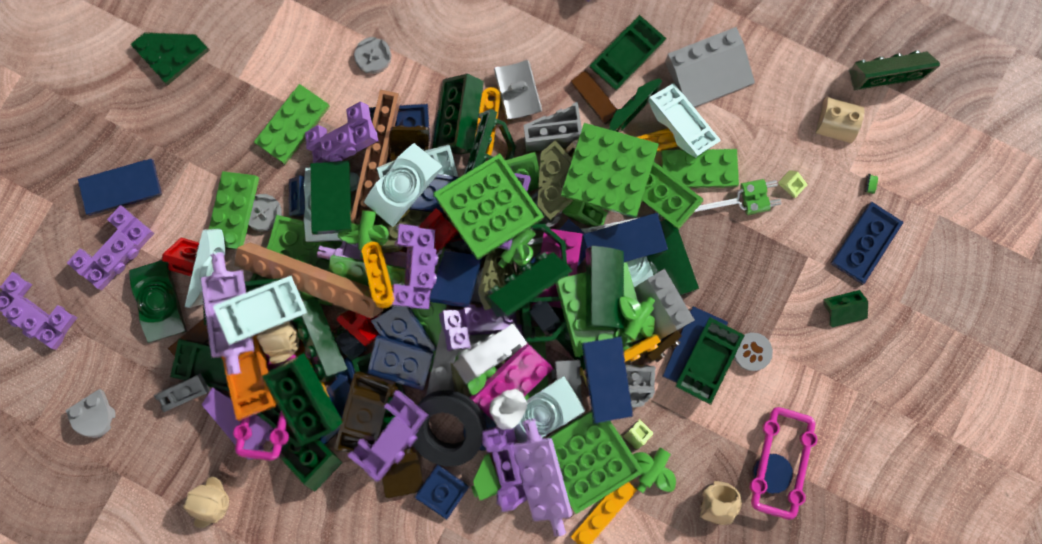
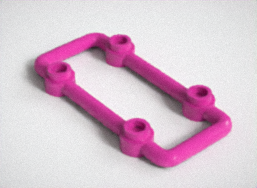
M266 354V359L270 360V356ZM292 355L290 358H288V359L285 360V361H288V360H290V359H292V358H295V357H297V356H296V355ZM282 411L280 412L277 429H274L270 434V440L273 443L271 453L243 449L245 441L252 436V430L249 427L251 416L242 419L241 424L237 425L233 432L234 437L237 439L235 446L236 454L240 457L268 461L277 459L281 446L288 441V433L285 431L287 420Z
M775 407L770 412L769 420L762 426L765 439L756 478L751 480L749 485L750 490L753 492L751 504L757 511L791 520L797 516L799 505H802L806 500L802 489L811 447L817 444L818 439L814 433L815 420L811 416L782 407ZM778 415L807 423L806 432L800 436V443L803 448L794 490L788 493V501L791 504L789 512L759 503L760 495L767 490V483L764 477L773 436L777 435L780 431V426L776 422Z

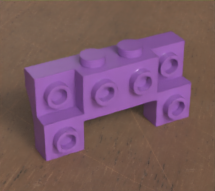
M360 101L347 108L348 123L328 134L326 128L320 125L305 132L306 148L312 151L313 163L342 161L378 141L377 132L371 121L369 105Z
M121 205L107 219L118 230L92 257L85 250L79 249L67 262L77 273L84 276L100 290H103L117 274L124 271L125 265L139 254V250L155 234Z
M396 225L398 237L394 245L409 248H407L404 285H391L394 294L392 306L429 309L430 289H433L436 283L434 270L438 262V255L436 254V249H434L435 230L410 225Z
M12 272L0 286L3 289L0 292V311L3 313L2 315L8 318L7 322L23 329L22 333L31 339L36 337L49 348L57 350L63 342L67 331L78 317L71 315L64 307L59 305L55 307L50 315L33 302L23 297L33 284L22 279L21 275Z
M469 305V308L464 307L463 310L439 313L440 324L445 334L447 351L461 348L466 350L470 348L469 335L496 334L512 324L515 325L523 337L522 327L517 325L516 312L507 317H497L492 309L485 310L483 305L478 308L475 305Z
M395 391L393 399L384 406L397 417H394L374 446H371L364 439H360L358 446L348 455L376 481L382 479L392 464L401 461L405 455L403 451L407 446L410 447L416 441L417 437L415 435L428 417L427 413L416 406L411 399L400 391Z
M497 426L488 428L483 432L482 443L487 448V452L492 451V457L496 463L497 477L501 484V489L497 492L496 496L497 503L501 506L502 512L514 510L519 504L527 501L513 445L517 443L514 428L506 430Z

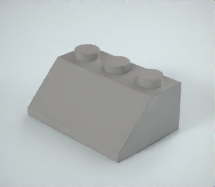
M665 269L634 287L639 304L643 301L646 302L648 297L655 300L652 305L654 309L650 315L655 318L654 333L660 340L694 321Z

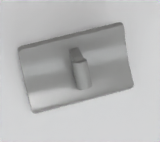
M528 60L494 68L507 120L530 116L542 111Z

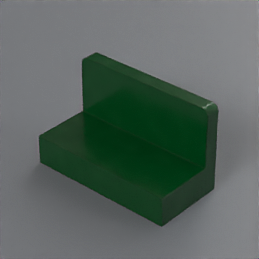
M861 290L823 299V305L830 314V326L832 328L868 318L869 301Z

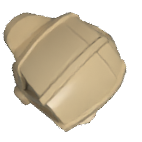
M289 321L256 335L264 353L270 356V362L273 364L287 360L300 346V339L296 328Z
M210 477L207 479L206 485H199L188 492L184 509L190 516L195 518V527L205 528L224 517L229 506V497L224 491L220 480L216 477Z
M714 481L713 485H710L703 491L704 498L700 517L719 525L731 524L741 509L739 492L730 484L720 481Z

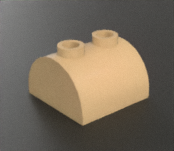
M826 97L823 102L816 134L853 143L863 122L864 107Z

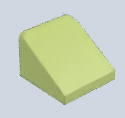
M792 170L788 171L778 182L793 198H796L807 186L799 172Z
M639 419L623 437L638 450L653 435V432Z

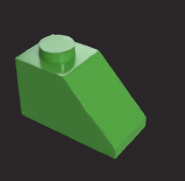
M575 200L562 211L571 219L590 227L603 225L608 214L599 207Z
M489 454L484 456L473 480L474 485L471 486L474 497H479V500L494 496L501 489Z

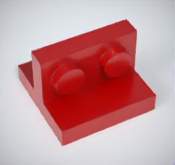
M437 208L418 226L423 229L435 230L434 249H436V254L458 233L457 229L443 217Z
M182 237L179 238L162 254V261L169 262L170 271L192 277L199 242Z
M347 310L336 319L364 346L376 340V336H381L371 322L378 315L370 318Z

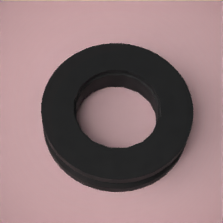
M440 390L426 395L418 403L417 406L428 414V417L419 427L415 435L417 439L413 443V446L420 455L437 465L458 466L467 463L478 453L482 445L483 432L486 430V421L481 409L473 400L456 391ZM438 413L453 415L464 425L466 438L454 444L439 440L430 429V417Z

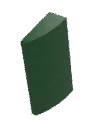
M667 220L660 221L668 250L646 256L653 275L665 269L680 296L697 291L699 286L679 230Z
M590 246L586 249V327L624 329V316L619 305V297H624V251Z

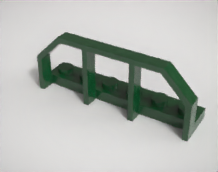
M492 109L478 114V118L481 120L473 146L467 151V153H470L464 175L483 164L485 160L488 161L493 158V156L486 154V150L491 143V133L495 126L499 127L508 147L505 160L512 159L514 156L516 145L505 122L496 118L498 112Z
M535 224L530 227L531 230H542L560 246L561 260L567 264L565 241L546 224ZM516 264V271H517V274H518V273L521 272V271H520V268H521L522 266H518V265ZM559 297L533 298L519 308L523 339L529 345L533 342L553 341L566 327L567 324L564 320L550 337H535V329L531 327V320L534 318L530 313L533 310L530 308V303H537L539 301H542V303L544 301L560 302Z

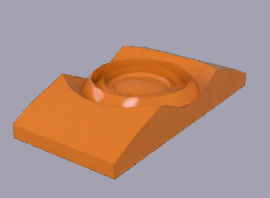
M256 335L252 336L254 351L243 352L238 355L241 373L227 375L226 359L222 356L236 420L238 421L275 407V399L262 378V375L268 372L266 354Z

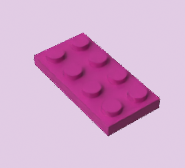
M551 229L565 241L567 265L572 270L568 276L577 275L583 234ZM544 232L541 253L554 252L561 259L560 246ZM553 284L535 298L559 297L556 284ZM548 302L550 307L562 309L560 302Z
M527 343L486 381L484 387L477 394L471 395L469 398L494 420L490 414V405L494 398L501 395L504 391L514 389L522 392L525 397L553 370V367Z

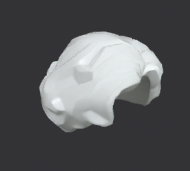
M517 389L507 390L493 399L490 405V414L493 416L497 427L504 430L513 429L519 423L527 409V402L523 393Z

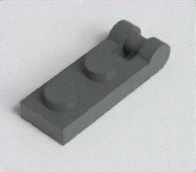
M200 373L167 389H163L153 396L156 401L159 400L161 410L166 412L208 393L210 389Z

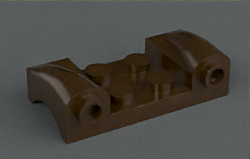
M362 372L354 373L342 417L343 423L340 425L334 450L351 453L358 446L360 439H364L371 446H374L380 437L387 409L384 406L389 404L395 396V391H398V387H395L396 382Z

